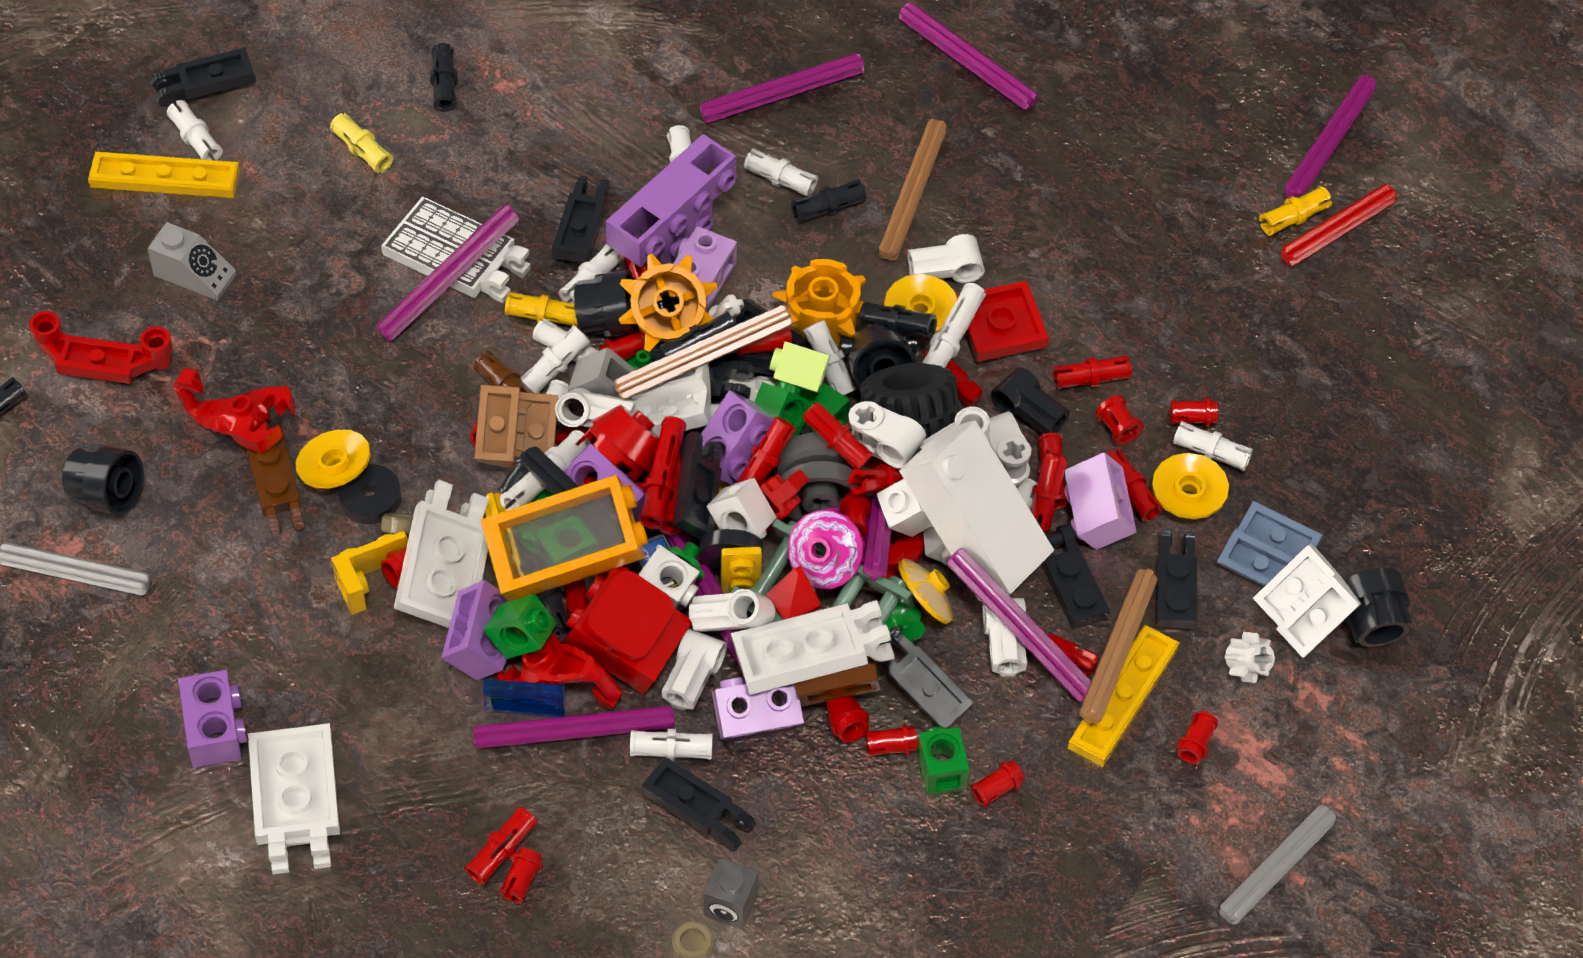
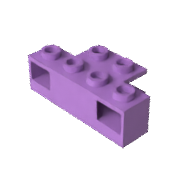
M702 134L606 220L607 245L639 267L647 261V255L653 254L655 257L660 254L661 264H669L673 259L677 258L678 249L685 237L690 238L697 226L706 230H710L712 227V202L723 191L727 192L735 184L737 179V156ZM711 167L714 168L709 175L705 173Z

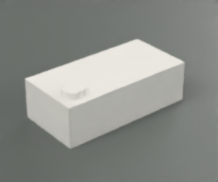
M976 420L945 428L899 470L950 555L952 556L958 549L964 548L1008 595L1054 551Z

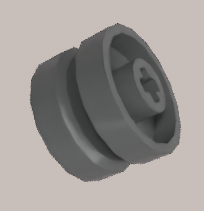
M810 432L791 438L779 457L781 459L779 466L776 467L777 474L784 481L799 468L810 479L796 493L801 499L797 504L798 506L787 515V517L798 522L805 515L826 508H840L841 500L846 494L852 492L850 488L861 486V484H848L849 475L854 468L832 447L828 449L826 446L829 443L817 432Z

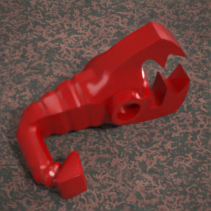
M184 368L174 384L175 392L185 412L192 417L194 422L206 429H211L213 432L231 435L240 445L259 453L269 450L284 435L280 425L270 429L267 421L265 422L270 417V408L274 406L279 417L286 410H289L294 417L295 400L288 386L261 388L248 391L234 398L206 401L197 400L194 393H201L203 390L202 381L196 369Z
M552 632L540 650L523 654L521 673L513 665L508 671L503 668L497 674V681L557 685L572 682L578 683L580 681L595 682L592 692L599 706L614 710L622 694L618 684L592 656L587 655L585 651L579 650L575 646L562 643ZM516 689L512 698L526 697L538 693L525 689Z

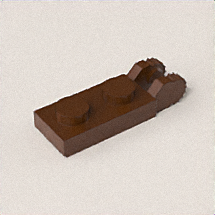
M281 438L274 446L263 453L246 448L263 517L267 516L271 535H280L281 526L276 514L289 510L291 511L292 526L295 527V530L304 529L300 508H302L284 438Z

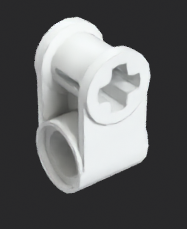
M864 401L857 403L849 412V423L853 428L851 433L874 453L872 456L883 460L892 467L903 468L925 440V430L918 422L885 409L874 402Z
M1007 411L989 418L990 445L1015 486H1020L1021 482L1025 478H1029L1030 475L1028 461L1031 457V447L1020 431L1015 417L1011 412Z

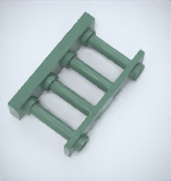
M778 519L774 521L772 526L777 536L783 540L753 588L749 587L748 590L764 596L771 590L789 561L788 539L793 527L797 524L796 522L790 520L788 524H785ZM818 543L816 546V554L819 557H824L826 554V547L822 543ZM860 565L857 574L844 585L831 607L848 603L850 608L863 584L884 594L878 603L882 616L873 618L870 621L881 619L884 625L897 603L912 610L916 602L912 592H910L906 583L900 578L891 575L889 579L878 577L877 581L870 580V575L863 573V566ZM735 585L731 593H734L735 591L740 590L741 588ZM754 602L747 608L748 618L755 610ZM775 610L773 622L783 620Z

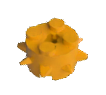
M653 254L647 255L648 270L642 273L639 280L622 279L620 285L631 295V309L619 318L620 324H637L640 330L645 333L644 350L649 352L660 341L669 342L689 332V327L695 324L700 326L714 319L705 311L706 297L718 288L717 283L700 282L697 276L691 273L692 256L686 255L677 265L670 263L662 265ZM668 294L671 299L677 298L679 300V304L674 305V312L668 313L666 308L659 309L657 304L662 303L661 296Z
M814 259L810 261V266L801 268L795 265L792 267L786 290L775 291L772 293V296L786 302V307L793 319V327L803 332V329L825 320L836 346H840V336L852 338L856 335L855 328L859 322V311L864 303L860 300L861 287L866 282V278L863 275L853 276L847 271V266L843 263L831 259Z

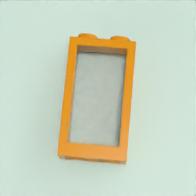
M616 474L480 519L500 593L508 601H512L611 570L613 567L617 568L646 558L642 545L648 544V539L642 522H635L632 508L637 507V501L631 485H624Z

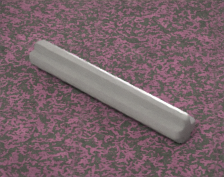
M9 542L3 543L0 547V564L137 595H146L151 584L150 574L147 572Z
M1325 805L1318 806L1221 904L1220 916L1231 925L1237 924L1334 825L1336 820L1335 813Z

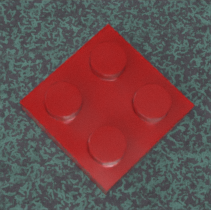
M1027 281L984 289L986 296L966 330L976 362L1048 347L1049 336Z

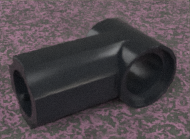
M1022 367L1016 368L990 393L991 399L999 411L1002 413L1009 411L1013 416L1017 414L1042 434L1050 432L1059 433L1065 422L1069 419L1070 411L1042 391L1037 378L1029 370Z

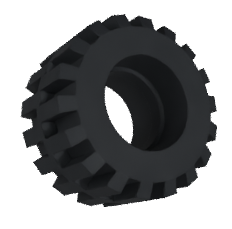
M927 363L895 365L868 376L866 381L861 384L862 402H874L894 413L915 420L925 430V439L955 422V417L960 411L956 376L952 374L951 370L943 368V366Z

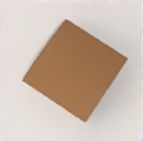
M481 385L474 460L490 465L512 468L516 462L513 458L515 456L519 457L522 451L525 452L530 447L536 446L544 453L549 448L555 447L557 425L555 406L559 400L558 395L520 392L519 387Z

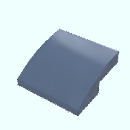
M1253 501L1238 529L1235 528L1217 560V564L1265 587L1307 545L1313 544L1317 549L1323 535Z

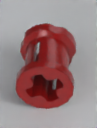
M1115 395L1099 405L1095 417L1100 422L1105 423L1112 431L1114 442L1117 445L1123 446L1134 441L1142 433L1144 423L1139 418L1133 417L1127 409V401L1122 395Z

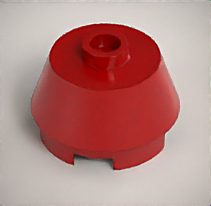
M620 404L592 420L593 425L584 436L592 441H595L597 438L593 446L616 467L618 465L620 468L624 467L627 470L631 468L632 470L627 475L634 481H637L645 471L650 472L659 437L651 430L655 424L640 410L633 414Z

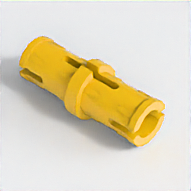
M1323 186L1298 198L1292 196L1285 200L1284 205L1261 214L1259 221H1267L1261 223L1260 226L1268 236L1293 224L1299 226L1306 222L1307 217L1330 208L1332 201H1324L1330 199L1331 196Z
M514 292L508 293L505 315L537 320V323L545 318L552 323L567 326L575 325L579 328L574 303L553 300L549 295L536 297Z

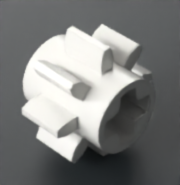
M1243 632L1242 639L1231 638V644L1228 646L1225 654L1226 663L1230 668L1229 674L1240 676L1241 681L1251 683L1257 682L1258 675L1269 676V671L1273 667L1275 659L1274 652L1269 646L1270 639L1259 638L1258 633Z

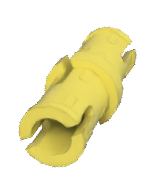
M341 113L332 120L330 130L348 145V150L354 156L362 157L377 173H383L391 166L393 156L375 141V136L369 130L361 129L346 113L344 115Z

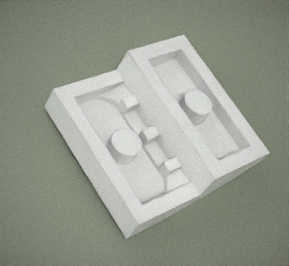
M708 363L631 397L632 400H636V411L640 410L655 424L651 430L658 437L660 436L662 420L668 416L684 420L687 425L686 430L708 424L711 412Z
M1313 544L1307 545L1253 597L1259 606L1278 625L1276 630L1303 658L1361 604L1346 582Z

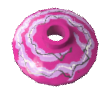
M818 510L805 515L793 527L788 539V558L792 569L801 566L811 585L815 588L833 589L846 584L857 574L863 561L864 542L858 527L849 517L837 511ZM820 542L826 547L824 557H819L816 554V546Z

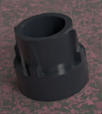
M630 270L598 274L593 279L578 281V285L575 286L574 307L579 328L583 333H587V336L604 334L605 337L628 335L640 330L637 324H620L619 318L631 309V295L620 285L622 279L635 280Z
M874 323V326L861 330L854 338L851 350H848L849 355L847 359L850 371L859 389H861L862 382L866 381L868 376L875 374L877 371L895 365L917 363L907 340L900 334L877 323ZM888 358L886 362L875 365L879 360Z
M83 444V448L75 449L68 456L62 471L63 489L68 496L74 497V502L86 504L88 509L118 516L127 513L135 505L140 496L144 479L143 464L137 453L103 444H98V447Z
M1375 568L1357 573L1344 580L1361 603L1345 619L1346 627L1351 628L1355 643L1359 642L1366 647L1384 646L1400 640L1409 632V624H1412L1408 610L1410 602L1399 571L1392 568Z

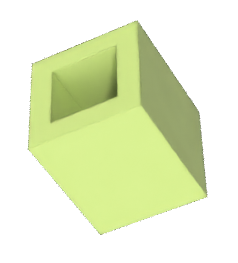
M785 341L783 349L776 347L769 369L775 371L773 377L775 380L819 393L831 357L827 354Z

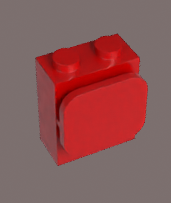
M613 567L605 579L600 575L596 577L585 594L591 598L585 609L578 605L565 625L571 628V630L564 639V642L585 651L587 655L592 656L605 670L643 695L656 680L692 622L687 616L674 608L671 598L662 590L635 572H620Z

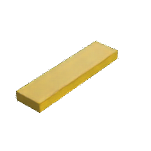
M95 152L88 181L90 188L234 198L240 167L239 162Z
M1144 625L1131 646L1102 721L1098 724L1092 722L1087 724L1082 720L1068 743V749L1104 767L1178 651L1180 642Z

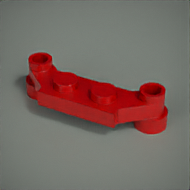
M51 311L38 312L29 321L33 339L38 342L41 352L47 354L55 362L57 374L131 384L134 377L152 369L163 370L172 362L170 333L163 327L154 326L147 328L140 336V345L65 335L62 332L59 317Z

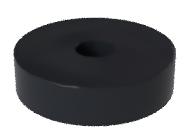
M368 464L358 477L338 487L342 511L348 518L358 523H380L384 514L395 513L401 503V489L397 476L390 469L381 465ZM367 492H374V493H375V494L372 495V496H365V495H364V494H366Z
M714 530L701 537L699 558L707 566L721 570V550L723 548L761 547L763 557V542L757 535L743 530Z

